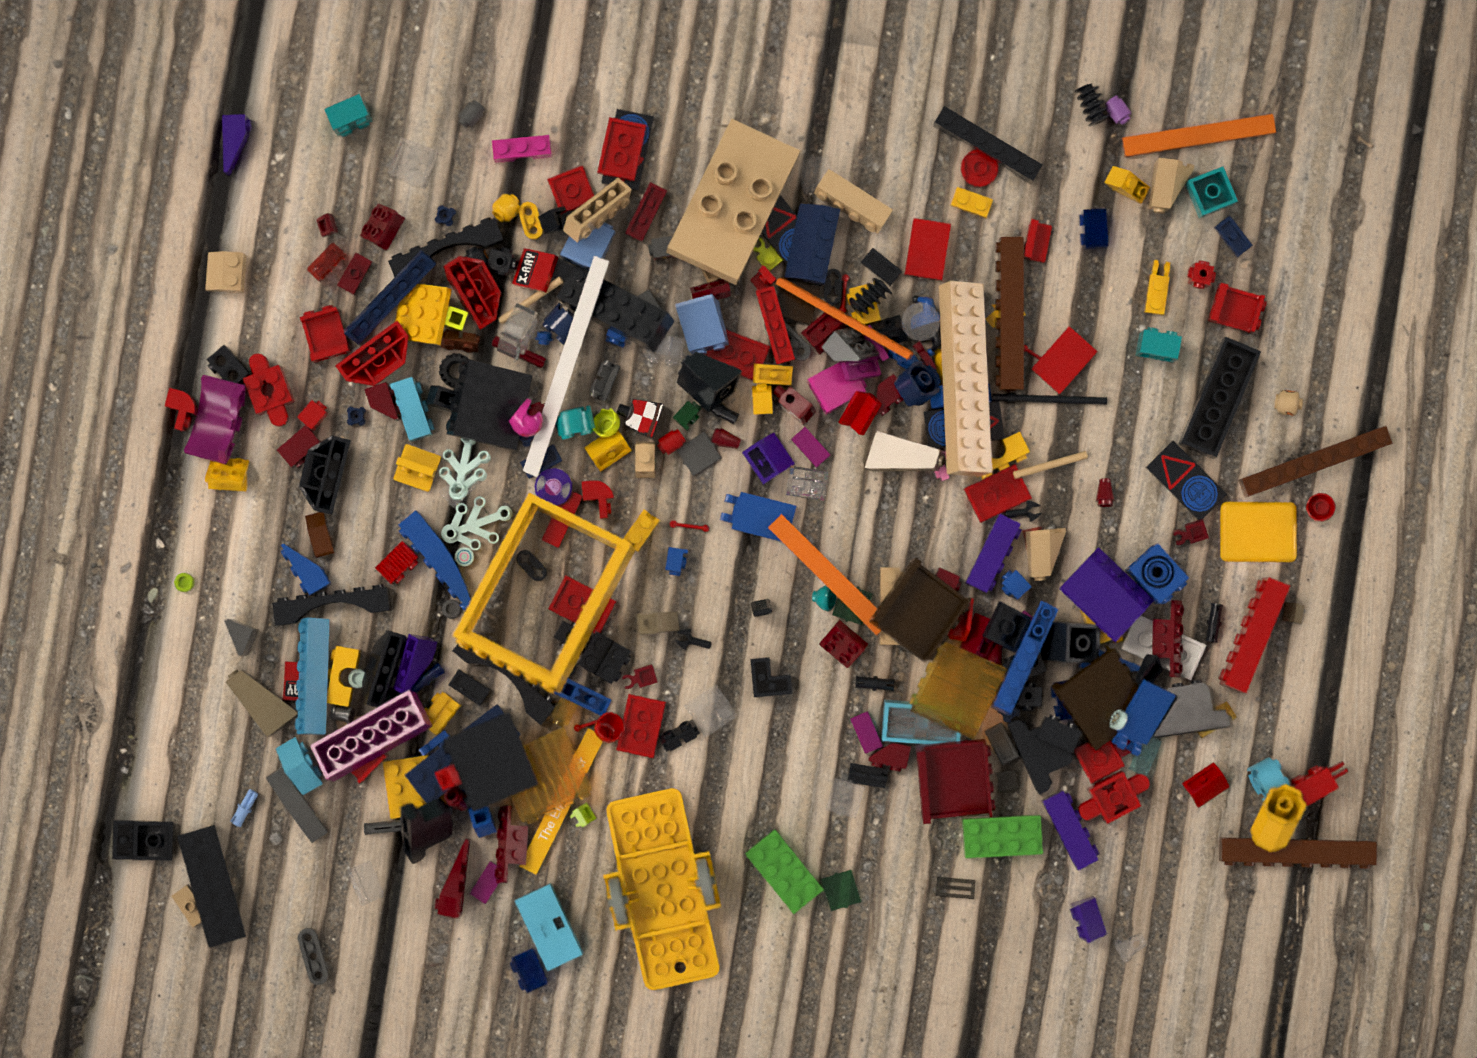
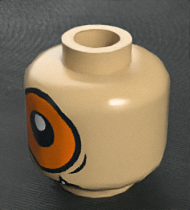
M1281 390L1279 394H1276L1274 409H1277L1279 414L1295 416L1298 410H1302L1303 399L1300 398L1297 391Z

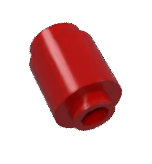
M678 429L675 431L671 430L658 439L659 444L657 447L663 455L667 453L669 456L682 447L686 440Z

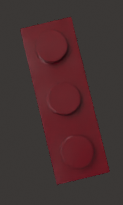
M651 182L649 183L625 232L626 235L643 242L667 193L666 189Z

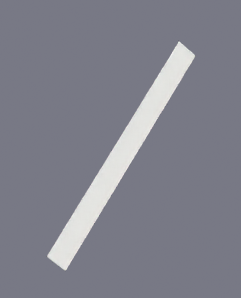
M596 256L593 258L542 411V428L534 435L523 469L524 472L538 477L609 261Z

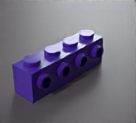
M1002 514L998 515L965 581L966 584L984 593H987L988 590L992 591L996 583L993 579L996 573H1001L1005 565L1002 561L1005 556L1009 557L1013 549L1011 543L1013 539H1018L1022 531L1019 528L1020 523Z
M1061 790L1041 800L1076 870L1079 871L1098 861L1097 855H1099L1095 844H1090L1088 838L1091 836L1086 827L1082 828L1079 822L1082 818L1078 810H1073L1071 806L1073 800L1070 794Z

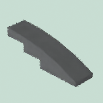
M280 767L266 777L279 799L311 843L328 833L325 826L316 816L315 811L304 798V795L301 794L286 775L283 767Z

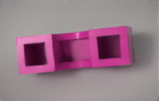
M549 135L492 140L495 163L511 162L518 158H552Z

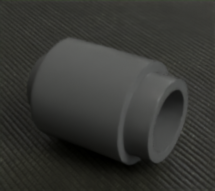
M473 100L458 114L460 118L458 122L466 129L468 126L473 128L484 115L483 112L486 109L476 100Z

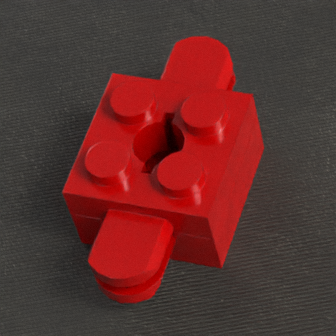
M254 354L249 358V366L253 374L243 378L254 410L259 416L268 413L271 423L282 427L289 421L285 406L295 403L285 373L280 365L270 368L269 362L263 354Z
M1343 761L1329 768L1316 765L1307 770L1308 774L1292 778L1290 785L1301 792L1302 800L1308 806L1337 790L1339 786L1335 779L1349 771L1347 768L1331 774L1345 765Z
M1120 770L1088 787L1087 790L1091 798L1079 805L1078 812L1081 818L1091 820L1101 815L1103 821L1109 824L1141 807L1137 795L1149 788V779L1143 774H1136L1127 779L1125 773Z

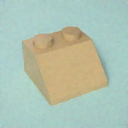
M208 252L205 290L244 293L247 255L242 252Z

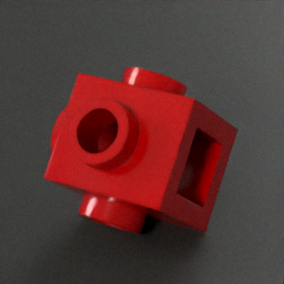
M1199 260L1198 263L1195 262L1192 267L1189 266L1187 278H1189L1188 284H1192L1197 289H1204L1210 286V283H1214L1216 272H1213L1214 266H1210L1209 262ZM1200 271L1206 272V276L1201 277Z

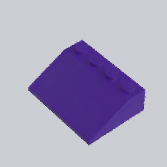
M1099 547L1059 588L1114 642L1129 629L1154 601Z

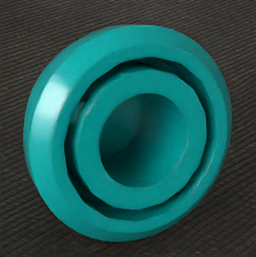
M825 585L818 591H813L812 601L816 602L817 606L822 610L829 612L835 606L836 595Z

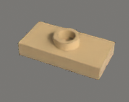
M186 885L171 897L190 925L195 927L201 923L193 891L189 885Z

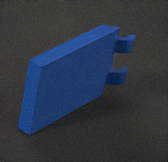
M744 492L740 493V497L726 494L724 502L735 505L732 515L721 513L720 521L732 523L731 529L782 542L768 527L781 514L792 524L796 505Z
M1144 679L1125 710L1127 714L1126 724L1122 729L1116 730L1118 733L1113 738L1112 743L1116 744L1120 749L1124 750L1126 748L1133 755L1139 756L1142 750V743L1148 744L1176 695Z

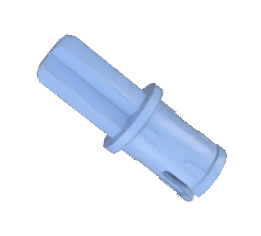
M249 789L242 803L237 805V811L230 820L232 824L238 827L242 826L246 816L252 811L251 807L258 796L256 791Z

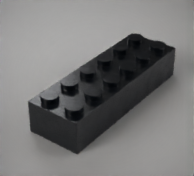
M576 265L556 296L564 306L575 312L589 271ZM603 279L590 320L653 353L656 352L675 322L668 312Z
M1228 337L1222 339L1182 433L1179 445L1212 459L1217 458L1261 351Z
M215 825L178 835V842L208 948L246 937Z

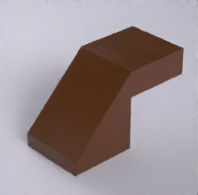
M317 512L306 515L307 530L315 557L319 558L333 554L334 547L328 531L325 513Z

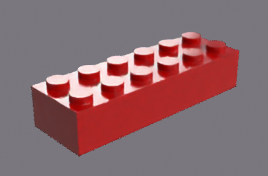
M1270 577L1258 580L1255 586L1257 593L1254 598L1250 599L1247 606L1250 610L1247 616H1243L1240 626H1242L1240 634L1237 633L1233 640V644H1235L1234 649L1229 651L1226 657L1227 666L1219 674L1220 685L1239 693H1247L1290 585Z

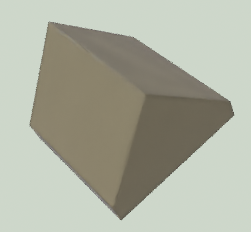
M1285 602L1282 621L1302 624L1305 605Z

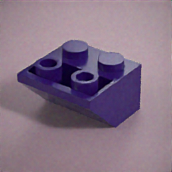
M774 432L742 452L763 485L795 464Z
M1094 896L1071 903L1073 908L1070 909L1073 920L1078 923L1076 931L1081 940L1090 943L1107 935Z

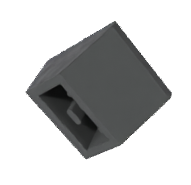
M852 327L834 331L822 346L834 361H860L878 355L875 346L870 341H867L862 333Z

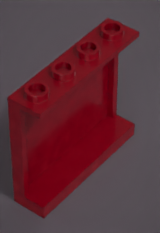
M985 739L916 745L923 824H931V819L989 814V817L993 818L992 811H995V801L991 799V793H994L993 781H990L989 775H993L992 763H988V757H991V747L986 744Z

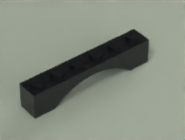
M945 106L934 122L933 126L983 152L1029 184H1032L1043 165Z
M491 217L485 218L480 221L481 224L473 226L471 224L462 228L463 231L455 233V231L445 235L444 239L439 241L438 239L428 241L424 247L415 246L409 249V253L393 255L392 259L388 262L394 277L420 250L432 258L441 251L455 246L471 245L488 249L505 242L496 219H491Z
M384 584L373 585L371 590H365V587L353 588V592L346 593L345 589L336 590L333 595H327L326 592L315 593V597L308 598V595L296 596V600H289L288 597L277 598V602L272 603L275 626L296 624L310 611L331 603L353 604L370 613L392 611L389 588H384Z
M457 644L452 650L466 663L486 665L507 676L519 691L526 713L540 725L555 710L556 706L553 705L555 701L548 695L544 697L540 694L539 691L541 689L537 685L528 684L524 680V675L521 674L518 677L509 672L510 670L506 669V666H503V668L496 666L489 660V657L485 660L477 656L471 648L467 651Z

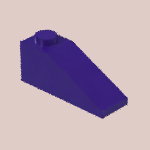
M245 114L222 115L223 169L226 175H231L249 137L248 131L252 129L251 120H248Z
M408 634L393 689L402 694L411 689L433 660L437 641L426 636Z

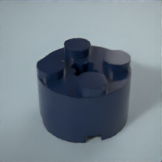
M558 303L543 319L545 322L542 325L549 332L556 333L558 335L556 339L565 345L574 314L569 309L566 311L563 308L564 305Z
M916 361L911 364L894 382L895 388L898 389L906 405L910 407L925 404L940 391L939 384L941 380L939 374L931 365L926 366L922 364L924 363L922 361Z

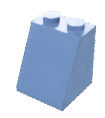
M604 223L599 229L595 228L589 237L581 239L578 243L569 236L560 254L562 260L589 271L594 256L602 259L605 258L616 234L615 230H612L613 226Z
M712 294L675 304L688 350L691 354L698 352L704 355L708 350L720 351L729 345L720 303Z

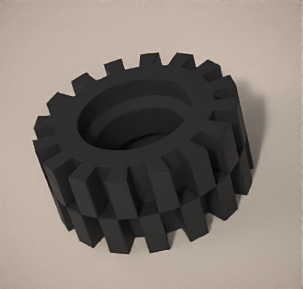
M460 353L447 355L441 361V365H439V375L442 381L451 388H454L459 378H453L450 375V367L453 364H460L463 359H469Z

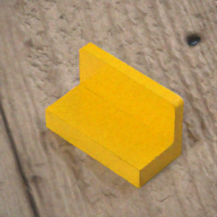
M619 430L610 437H599L585 446L586 452L600 472L632 451Z

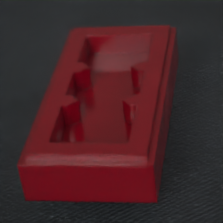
M355 252L337 286L355 295L373 262Z

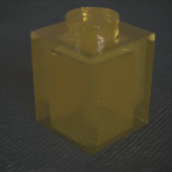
M560 697L551 715V718L554 719L553 723L564 727V725L569 726L579 705Z

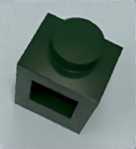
M687 401L673 416V419L688 431L690 429L688 427L689 423L693 425L699 419L698 413L702 408L695 401L692 403Z

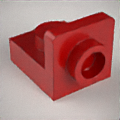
M763 265L758 269V273L750 279V282L757 290L772 286L776 283V278Z
M454 765L435 772L442 791L461 783Z

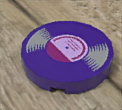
M557 468L541 472L536 478L534 485L537 497L555 506L565 503L570 498L573 490V482L570 476Z

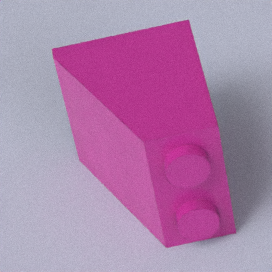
M843 361L807 379V384L825 415L849 403L856 391L866 392L865 388L867 385L864 379L845 380L841 366Z

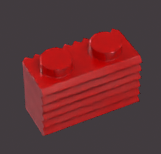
M401 541L375 569L390 584H399L405 578L404 573L408 569L412 571L419 564L417 560L420 557L404 541Z

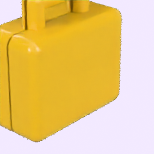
M1292 502L1222 503L1220 507L1221 559L1225 562L1295 561L1297 558L1296 505Z

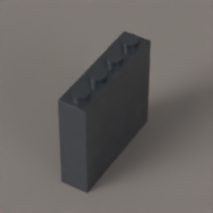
M463 359L458 368L459 379L454 386L455 397L450 405L451 415L446 423V435L509 450H517L520 435L513 430L509 420L528 398L533 375L470 359Z
M509 712L443 739L444 744H441L445 755L449 754L452 761L449 762V765H454L455 770L458 772L461 781L458 784L460 791H465L467 797L464 798L467 808H472L473 812L538 785Z

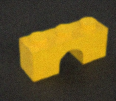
M1021 432L1001 441L1005 450L1004 455L998 459L992 458V471L997 468L1001 471L1010 467L1009 462L1016 460L1018 463L1027 458L1026 454L1030 453ZM989 473L981 477L982 479H985L993 474Z
M336 646V649L332 650L331 660L333 665L328 670V679L330 681L329 687H327V703L351 707L354 688L345 686L342 683L341 674L346 668L358 669L361 650Z

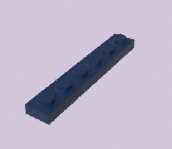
M420 250L344 330V334L359 345L436 265V262L424 251Z

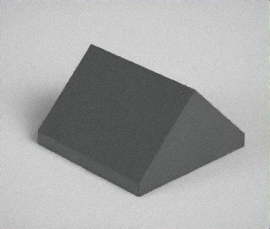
M234 619L224 620L238 656H247L256 638L258 629Z

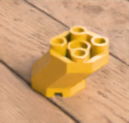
M1287 784L1269 790L1250 829L1256 846L1269 852H1276L1286 848L1306 807L1299 790Z

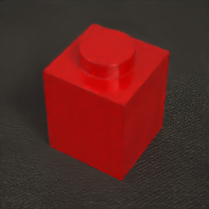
M311 400L297 418L314 431L329 413L325 411L327 407L322 402Z

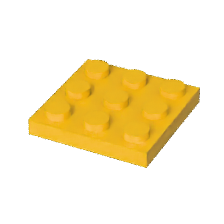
M417 284L399 302L395 321H398L408 334V341L441 345L452 291L451 288Z
M430 755L383 762L390 819L401 818L400 807L407 803H413L416 808L426 804L405 777V774ZM444 794L440 797V799H442L444 804L447 805Z

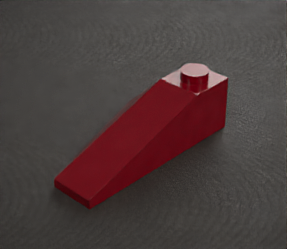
M469 838L464 840L439 898L435 900V910H438L437 915L458 919L462 916L470 848Z

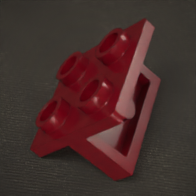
M378 203L373 208L368 222L362 227L360 237L387 251L403 224L405 217L398 214L396 210Z
M839 619L819 645L842 665L849 668L866 649L868 643Z

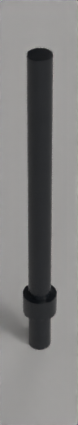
M1016 392L992 394V401L1007 402V404L1032 402L1107 405V397L1016 394Z

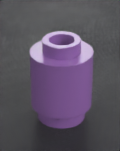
M1114 96L1105 103L1106 111L1116 124L1121 123L1123 125L1131 119L1130 115L1132 112L1122 98L1119 99L1118 96Z

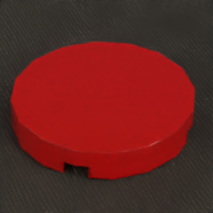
M975 149L965 155L961 162L960 171L962 178L969 185L985 187L995 180L999 165L997 161Z

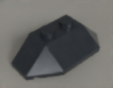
M332 435L308 449L299 488L314 511L333 514L351 440Z
M387 630L373 645L362 680L364 704L378 708L402 694L393 688L407 641L406 635Z

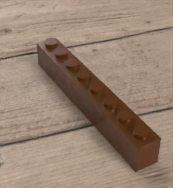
M1000 237L998 242L995 243V253H998V261L995 262V272H998V280L995 281V291H998V299L995 300V310H999V318H995V329H998V337H995V348H998V356H995V367H998V375L995 376V386L998 387V391L1021 392L1024 390V237Z
M1384 426L1239 479L1238 481L1246 498L1393 443L1387 427Z
M1219 837V861L1224 862V865H1236V862H1243L1244 866H1255V862L1263 863V866H1274V863H1282L1283 867H1294V863H1301V867H1313V864H1321L1322 868H1332V864H1340V868H1352V865H1359L1361 869H1371V865H1377V842L1290 839L1286 848L1276 852H1269L1256 846L1252 838Z

